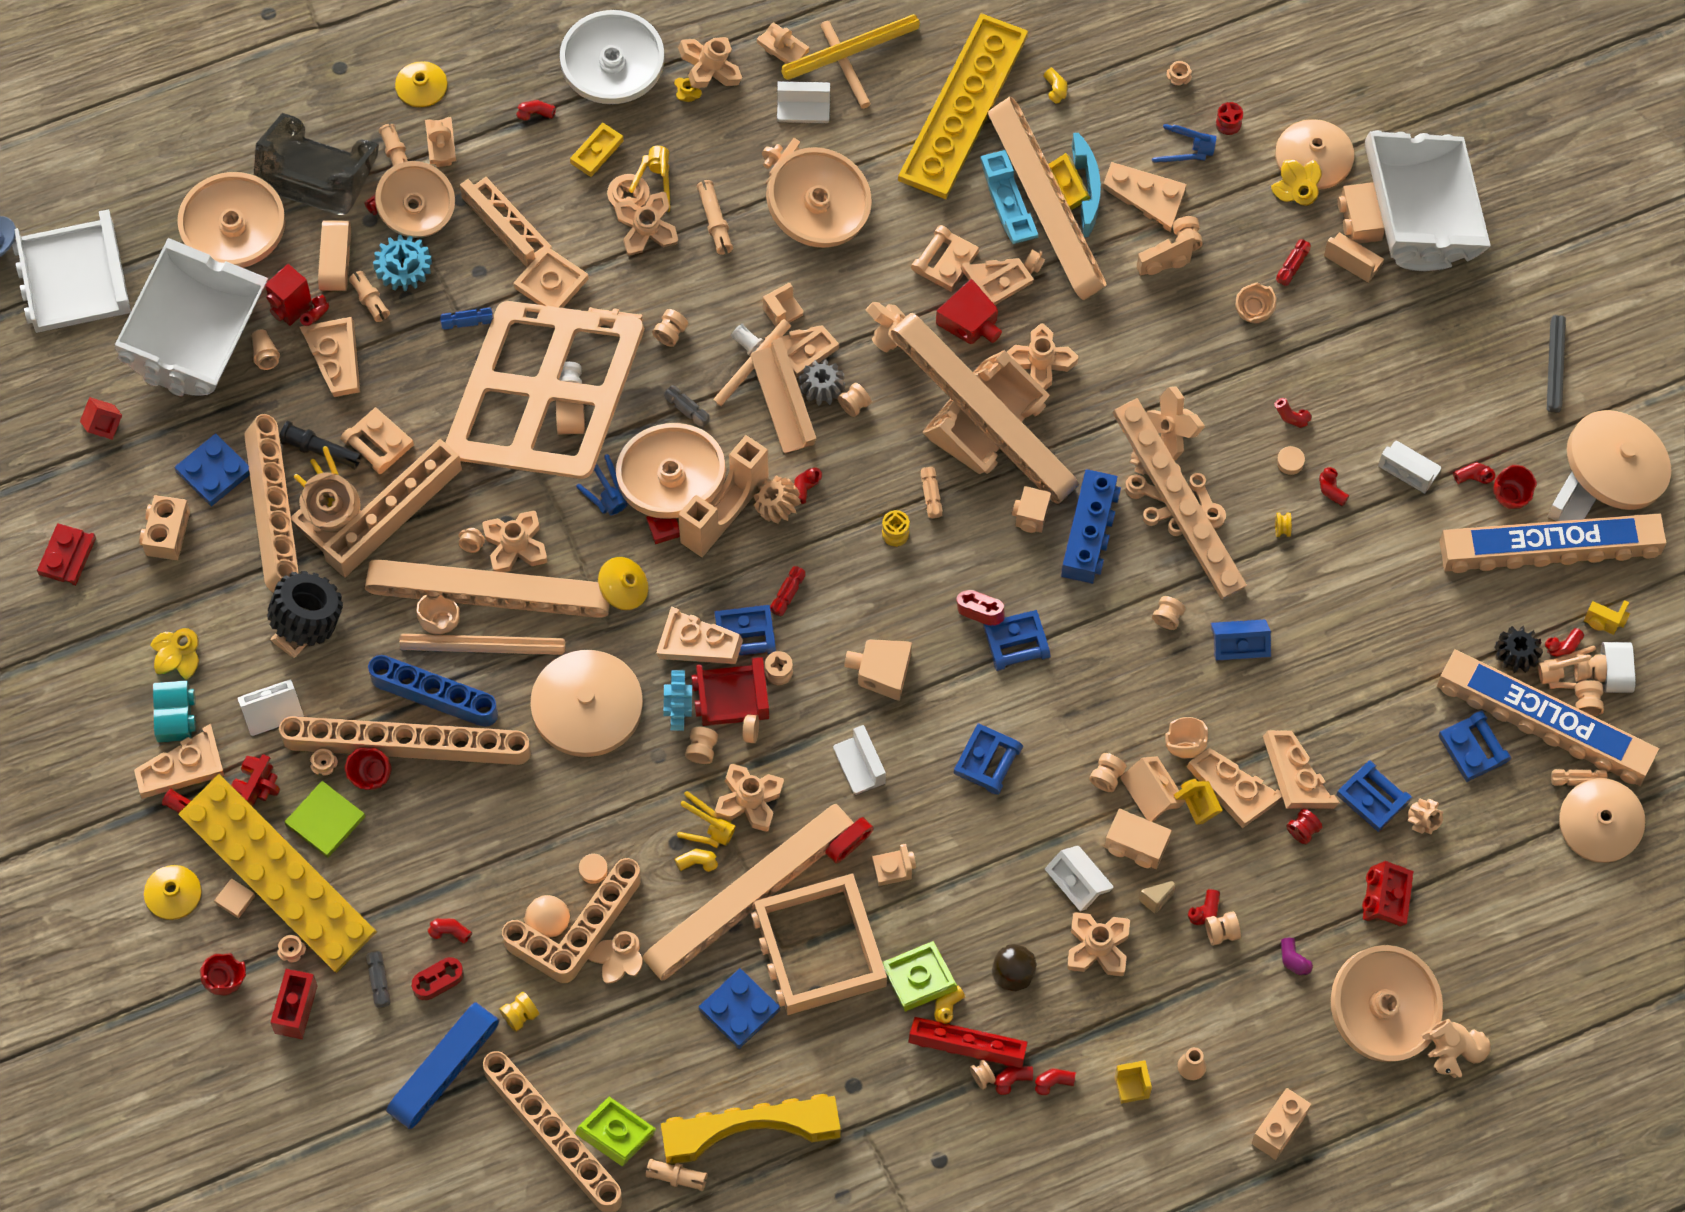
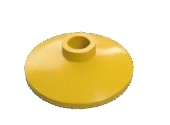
M415 62L407 65L399 72L395 81V88L398 97L407 105L419 108L428 107L439 102L445 95L447 78L443 70L437 65L430 62Z
M615 557L605 562L601 567L598 575V584L603 597L609 604L621 610H633L645 601L648 595V581L644 571L637 563L625 557Z
M178 865L166 866L154 872L144 888V900L148 909L157 917L166 920H176L189 915L197 907L201 898V885L197 876L188 868ZM171 885L176 886L175 891H166L167 887Z

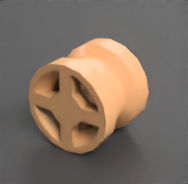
M858 383L852 384L847 393L843 392L838 396L839 404L851 417H856L862 407L866 408L872 402L866 390Z
M1163 596L1159 601V609L1154 611L1152 619L1157 625L1165 629L1175 630L1179 625L1178 619L1184 615L1186 607L1175 598Z
M775 651L769 654L765 661L767 680L774 685H784L791 680L793 675L791 657L782 651Z

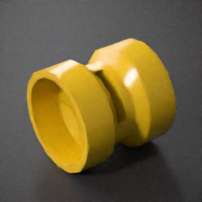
M898 510L890 511L883 518L882 537L885 543L890 546H902L909 538L910 521L904 512Z
M524 992L517 995L513 1003L505 1004L499 1009L507 1024L515 1032L524 1026L526 1020H533L540 1015L532 1000Z

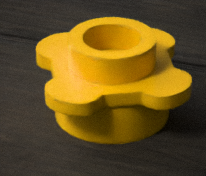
M677 78L674 81V85L678 90L676 93L678 100L692 102L701 97L702 91L699 88H693L689 78Z

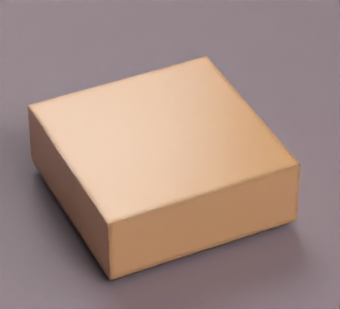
M231 878L214 902L239 919L255 898V893Z

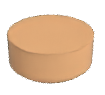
M1293 446L1283 448L1277 458L1279 470L1288 475L1299 473L1303 469L1305 462L1303 452Z
M747 715L743 724V740L746 743H756L759 732L758 715Z
M589 854L583 857L579 863L581 878L590 884H597L603 881L608 873L606 860L598 854Z

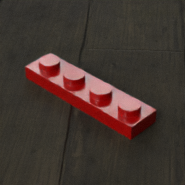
M914 1017L908 1043L920 1047L933 1048L951 1054H960L978 1060H987L1018 1068L1023 1066L1028 1044L1027 1041L919 1017Z

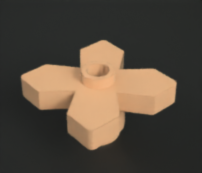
M713 38L706 42L704 46L695 39L681 40L678 46L681 58L695 65L688 74L693 88L707 87L712 76L725 86L739 85L742 79L739 67L726 60L732 51L728 38Z
M665 192L650 195L646 205L643 207L637 206L630 200L615 204L618 222L632 227L623 239L628 256L643 253L649 238L663 248L678 243L675 226L661 220L670 207ZM648 221L650 225H645L643 222Z
M872 302L866 311L880 324L874 331L875 335L872 337V341L879 349L888 353L891 349L894 350L899 346L893 340L890 331L906 316L896 305L888 304L885 308L878 302Z
M1041 323L1031 331L1029 347L1014 345L1007 353L1023 369H1031L1030 376L1046 390L1052 385V370L1068 372L1078 363V355L1069 347H1055L1052 341L1053 332Z
M1176 386L1168 387L1160 396L1161 412L1156 410L1146 412L1157 432L1161 433V439L1174 461L1184 452L1183 437H1197L1205 428L1197 414L1188 409H1183L1184 396Z
M536 511L520 513L516 521L512 520L504 523L497 518L482 523L486 541L498 546L490 555L493 571H511L518 557L531 566L547 563L544 544L532 539L540 530Z
M730 764L725 783L733 793L719 797L715 809V817L732 821L741 814L746 813L752 828L765 832L769 831L774 813L766 803L780 797L784 779L770 774L759 779L756 776L750 775L746 767Z
M1074 913L1071 933L1082 943L1069 950L1067 969L1085 972L1097 960L1107 975L1124 976L1126 956L1116 946L1128 939L1130 920L1113 917L1106 924H1097L1091 914Z

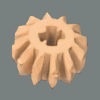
M777 475L773 481L766 478V484L758 486L760 492L753 495L756 501L754 504L756 511L761 514L764 520L768 522L772 520L779 524L781 519L788 521L789 514L796 513L794 507L801 504L798 498L800 493L794 483L786 477L782 479Z

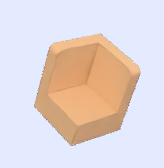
M787 283L763 296V310L775 327L783 319L790 323L803 316V309L793 297V286L791 283Z

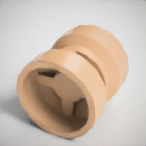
M1185 216L1173 222V231L1177 235L1176 241L1185 237L1183 231L1192 229L1195 237L1192 252L1202 247V236L1198 233L1200 225L1196 217Z
M667 309L662 316V322L655 326L652 334L662 344L674 347L679 340V334L685 331L689 323L679 312Z
M1577 654V655L1575 656V658H1576V657L1585 656V655ZM1595 655L1591 660L1574 664V678L1576 682L1587 681L1588 679L1605 682L1607 675L1605 655Z
M1592 680L1578 682L1575 685V695L1578 697L1575 707L1594 717L1603 714L1604 703L1600 700L1603 695V684Z
M705 727L692 728L690 733L691 745L687 747L685 757L699 764L712 763L714 757L712 749L718 740L717 732Z
M1103 753L1098 760V768L1093 770L1089 780L1094 786L1103 791L1114 792L1118 785L1117 779L1124 774L1127 766L1120 758L1112 754Z
M1234 911L1225 913L1220 918L1215 916L1205 918V927L1212 946L1221 944L1223 940L1227 939L1231 941L1241 939L1240 926Z

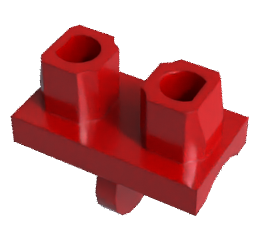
M262 754L260 759L246 756L242 763L241 771L250 775V779L247 783L235 779L231 784L252 807L257 798L266 801L269 794L277 796L280 792L279 786L275 784L278 776L271 773L273 770V765L269 763L271 758Z

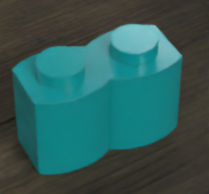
M188 681L154 683V735L157 742L183 741L188 737L191 739V732L196 731V717L191 715V706L196 705L195 689H190Z

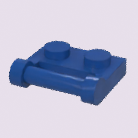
M770 605L715 611L716 625L740 634L741 638L765 635L766 641L742 644L738 656L765 652L769 655L776 651Z
M1037 610L1005 617L1003 622L997 625L983 624L996 671L1005 669L1007 665L1040 657L1042 660L1051 657ZM1036 641L1038 647L1002 655L1001 649Z
M1483 711L1476 712L1469 718L1440 731L1438 735L1466 782L1511 760L1510 754L1507 750H1503L1487 724V717ZM1477 727L1494 757L1490 759L1486 757L1471 729Z
M978 723L954 768V774L984 787L992 794L998 795L1003 788L1002 782L1015 756L1020 754L1023 745L1011 737ZM1001 746L1006 751L993 777L986 776L985 773L998 747Z
M1369 760L1337 791L1336 795L1379 832L1400 810L1409 804L1413 797L1409 793H1403L1376 769L1377 765ZM1369 777L1389 796H1391L1395 800V802L1392 804L1390 801H1388L1382 794H1380L1374 787H1372L1365 780V778Z

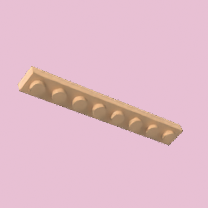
M1138 398L1114 409L1112 414L1221 600L1244 589L1247 586L1246 582Z

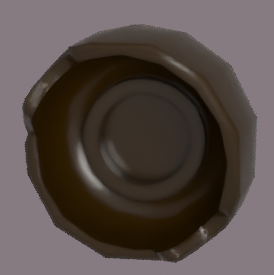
M1011 944L1003 947L997 953L992 966V975L995 982L1003 989L1015 992L1027 988L1036 973L1037 963L1035 956L1024 946Z

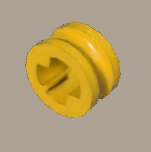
M1276 513V537H1280L1282 534H1285L1286 537H1291V513H1286L1284 516Z

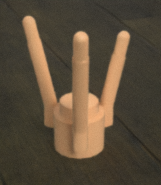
M1590 646L1575 651L1572 654L1539 662L1538 674L1541 684H1548L1549 689H1575L1577 683L1559 682V679L1564 678L1563 667L1591 660V655L1585 654L1595 651L1596 647ZM1577 654L1585 655V656H1581V657H1576V658H1575V656H1576Z

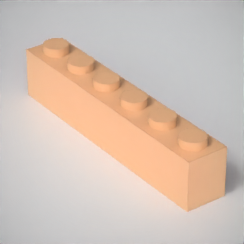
M439 439L322 546L325 561L346 578L462 470L459 454Z

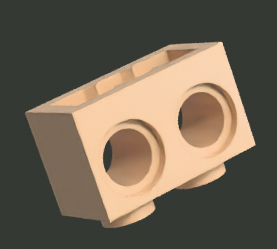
M154 495L152 505L149 504L146 509V521H148L146 529L141 530L139 543L143 546L146 556L171 560L179 559L190 516L187 500ZM165 513H172V515L167 518L161 517ZM160 537H166L162 542H155Z
M1286 1088L1256 1131L1252 1145L1274 1160H1277L1308 1115L1311 1103Z

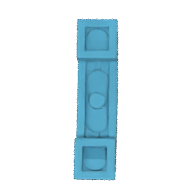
M1073 133L1072 154L1076 169L1085 168L1088 194L1091 198L1089 201H1082L1080 214L1083 236L1089 237L1098 215L1101 190L1100 174L1096 159L1089 145L1079 133Z
M1006 150L981 156L983 171L993 203L1011 242L1016 244L1038 238V232L1031 214L1027 213L1013 177L1014 170Z

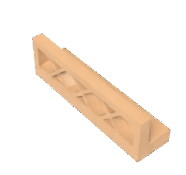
M487 177L475 185L469 179L460 184L462 199L526 268L546 246L552 249V246ZM485 187L492 193L491 200H488L480 192ZM495 207H505L508 210L507 217H503ZM511 224L522 225L524 227V235H520ZM528 242H538L542 248L534 253V249Z

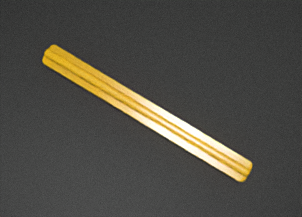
M910 15L785 64L782 66V75L786 80L803 75L919 29L920 21L916 15Z

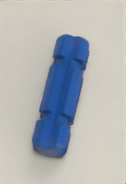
M482 308L480 312H477L476 309L455 312V315H451V313L441 314L442 329H452L455 325H457V328L478 325V322L491 324L493 319L492 309Z

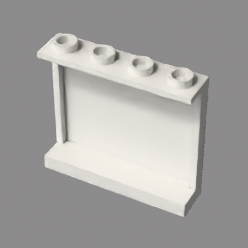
M109 209L99 211L100 220L22 237L19 229H14L16 239L12 247L15 256L19 255L20 262L16 263L19 279L23 278L25 284L20 285L23 301L28 300L29 305L28 308H24L28 324L33 323L36 333L131 313L114 224Z

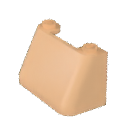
M1005 350L987 358L973 371L1021 422L1032 414L1036 417L1046 407L1044 402L1050 395ZM951 398L923 430V434L932 443L978 474L984 472L988 474L998 464L996 461L998 454L996 452L1000 448Z

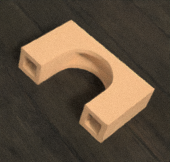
M747 435L743 437L729 454V473L715 499L709 504L695 494L678 514L680 543L700 557H703L751 501L753 495L759 491L758 486H763L766 483V478L769 479L768 449Z

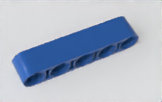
M385 655L375 656L369 662L368 669L371 682L381 690L483 727L493 725L498 718L496 701L492 695ZM380 669L388 670L384 675L376 674ZM408 678L414 680L412 683L407 685L401 683L403 680ZM431 688L440 689L435 694L427 693V691ZM458 697L465 699L462 703L458 704L452 702ZM482 707L491 708L487 713L478 712Z
M477 1002L473 1003L390 1101L386 1112L408 1129L414 1128L493 1034L500 1020Z

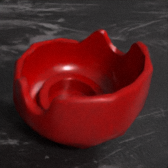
M1511 465L1497 476L1494 482L1493 494L1496 500L1508 509H1521L1533 499L1537 481L1529 469L1522 465Z
M375 748L356 749L348 756L345 765L347 779L354 786L364 790L381 788L388 782L392 770L389 757L381 750Z
M231 953L223 955L214 954L206 958L200 968L201 983L206 990L214 995H230L239 989L246 977L245 963L237 961Z

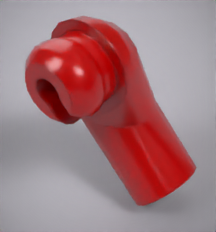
M539 100L522 102L517 107L519 110L516 116L522 120H529L531 113H537L552 119L556 113V107Z
M324 295L312 298L311 302L314 308L300 316V322L304 326L317 322L329 310V302H326Z
M1285 398L1278 399L1274 404L1282 420L1288 424L1303 428L1312 419V415L1308 410L1301 409L1298 413L1294 412Z
M1475 462L1453 472V477L1458 484L1469 479L1488 484L1494 481L1496 474L1489 466Z
M815 467L807 469L795 478L794 485L799 490L800 495L798 498L801 504L806 503L807 491L817 485L822 479L820 469Z
M1327 467L1319 477L1321 492L1324 496L1343 507L1350 495L1337 488L1336 477L1338 472L1332 467Z
M1574 628L1564 641H1559L1557 637L1547 639L1545 642V647L1548 649L1547 653L1554 657L1572 654L1583 640L1584 633L1580 629Z
M1206 890L1204 905L1196 907V909L1194 907L1189 909L1188 918L1192 924L1203 925L1205 924V918L1217 916L1220 898L1218 890Z
M453 918L434 919L428 928L429 936L434 939L441 938L443 933H450L465 944L472 936L470 930Z
M1009 1066L1005 1068L995 1078L996 1092L1000 1095H1007L1011 1092V1085L1015 1081H1033V1066H1022V1068Z
M1055 1068L1049 1069L1037 1076L1035 1091L1039 1095H1048L1050 1088L1055 1084L1074 1087L1076 1072Z

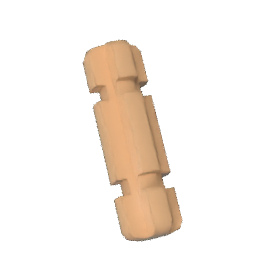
M924 467L921 469V480L923 482L922 486L928 517L931 519L940 518L943 510L940 503L941 499L935 468Z
M1555 769L1551 773V782L1554 786H1563L1565 783L1568 786H1578L1591 779H1608L1606 770H1595L1594 772L1591 770H1568L1565 772V770Z

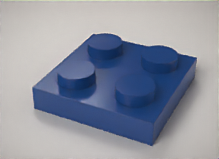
M216 433L174 467L176 473L211 507L250 475L249 465Z
M741 968L698 1006L699 1011L738 1049L780 1011V1006Z

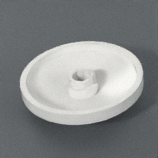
M621 10L596 12L576 22L565 35L560 48L561 70L569 86L588 100L602 104L629 102L647 93L660 78L664 67L663 43L656 29L648 21L636 14Z

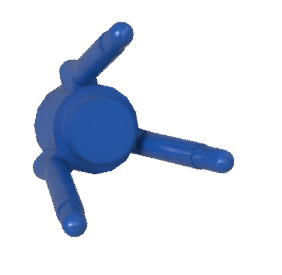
M1164 124L1163 128L1194 138L1192 150L1197 151V154L1154 157L1152 162L1205 161L1206 155L1213 156L1217 136L1199 133L1178 125Z
M606 454L604 458L615 488L610 486L597 463L594 471L605 488L600 495L601 501L581 484H577L576 487L598 506L602 514L608 512L612 516L624 510L628 503L619 490L616 471L611 458Z

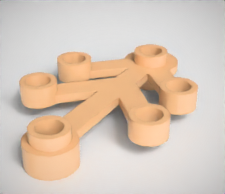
M1194 473L1190 477L1189 487L1196 491L1200 506L1213 528L1217 529L1224 524L1226 512L1221 505L1212 503L1205 488V476L1201 473ZM1132 475L1126 480L1125 492L1130 498L1139 499L1146 495L1164 502L1156 487L1148 484L1143 476ZM1200 480L1202 484L1196 485L1193 481ZM1139 482L1141 486L1135 487L1132 483ZM1167 506L1160 509L1149 507L1143 513V521L1148 526H1154L1161 520L1173 517ZM1212 512L1217 514V516L1210 517L1208 513ZM1154 514L1156 518L1149 519L1147 515ZM1172 518L1168 525L1169 533L1173 536L1182 535L1183 533L1180 529L1176 530L1172 527V525L1177 524L1174 518Z

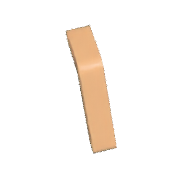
M624 858L615 864L560 944L519 920H512L507 922L502 929L505 948L511 954L560 983L571 982L639 887L641 877L638 863L633 859ZM626 871H630L635 874L630 879H624L621 877V874ZM609 894H615L618 896V899L609 902L605 900V897ZM592 917H601L603 919L599 924L588 922ZM514 933H520L523 935V937L518 941H512L509 939V937ZM578 939H583L587 942L583 947L572 945ZM537 948H545L547 950L541 956L533 954V951ZM562 962H567L571 965L567 970L556 968Z

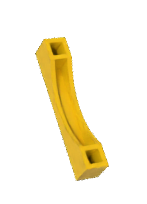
M818 1094L812 1096L811 1100L799 1101V1099L793 1098L770 1106L769 1103H761L753 1106V1109L747 1110L730 1108L725 1110L724 1113L712 1115L711 1112H704L690 1119H683V1117L669 1118L665 1123H661L666 1163L673 1165L696 1161L708 1148L719 1140L734 1133L750 1129L768 1128L783 1130L798 1135L810 1142L840 1138L841 1128L835 1096L828 1097L827 1094Z

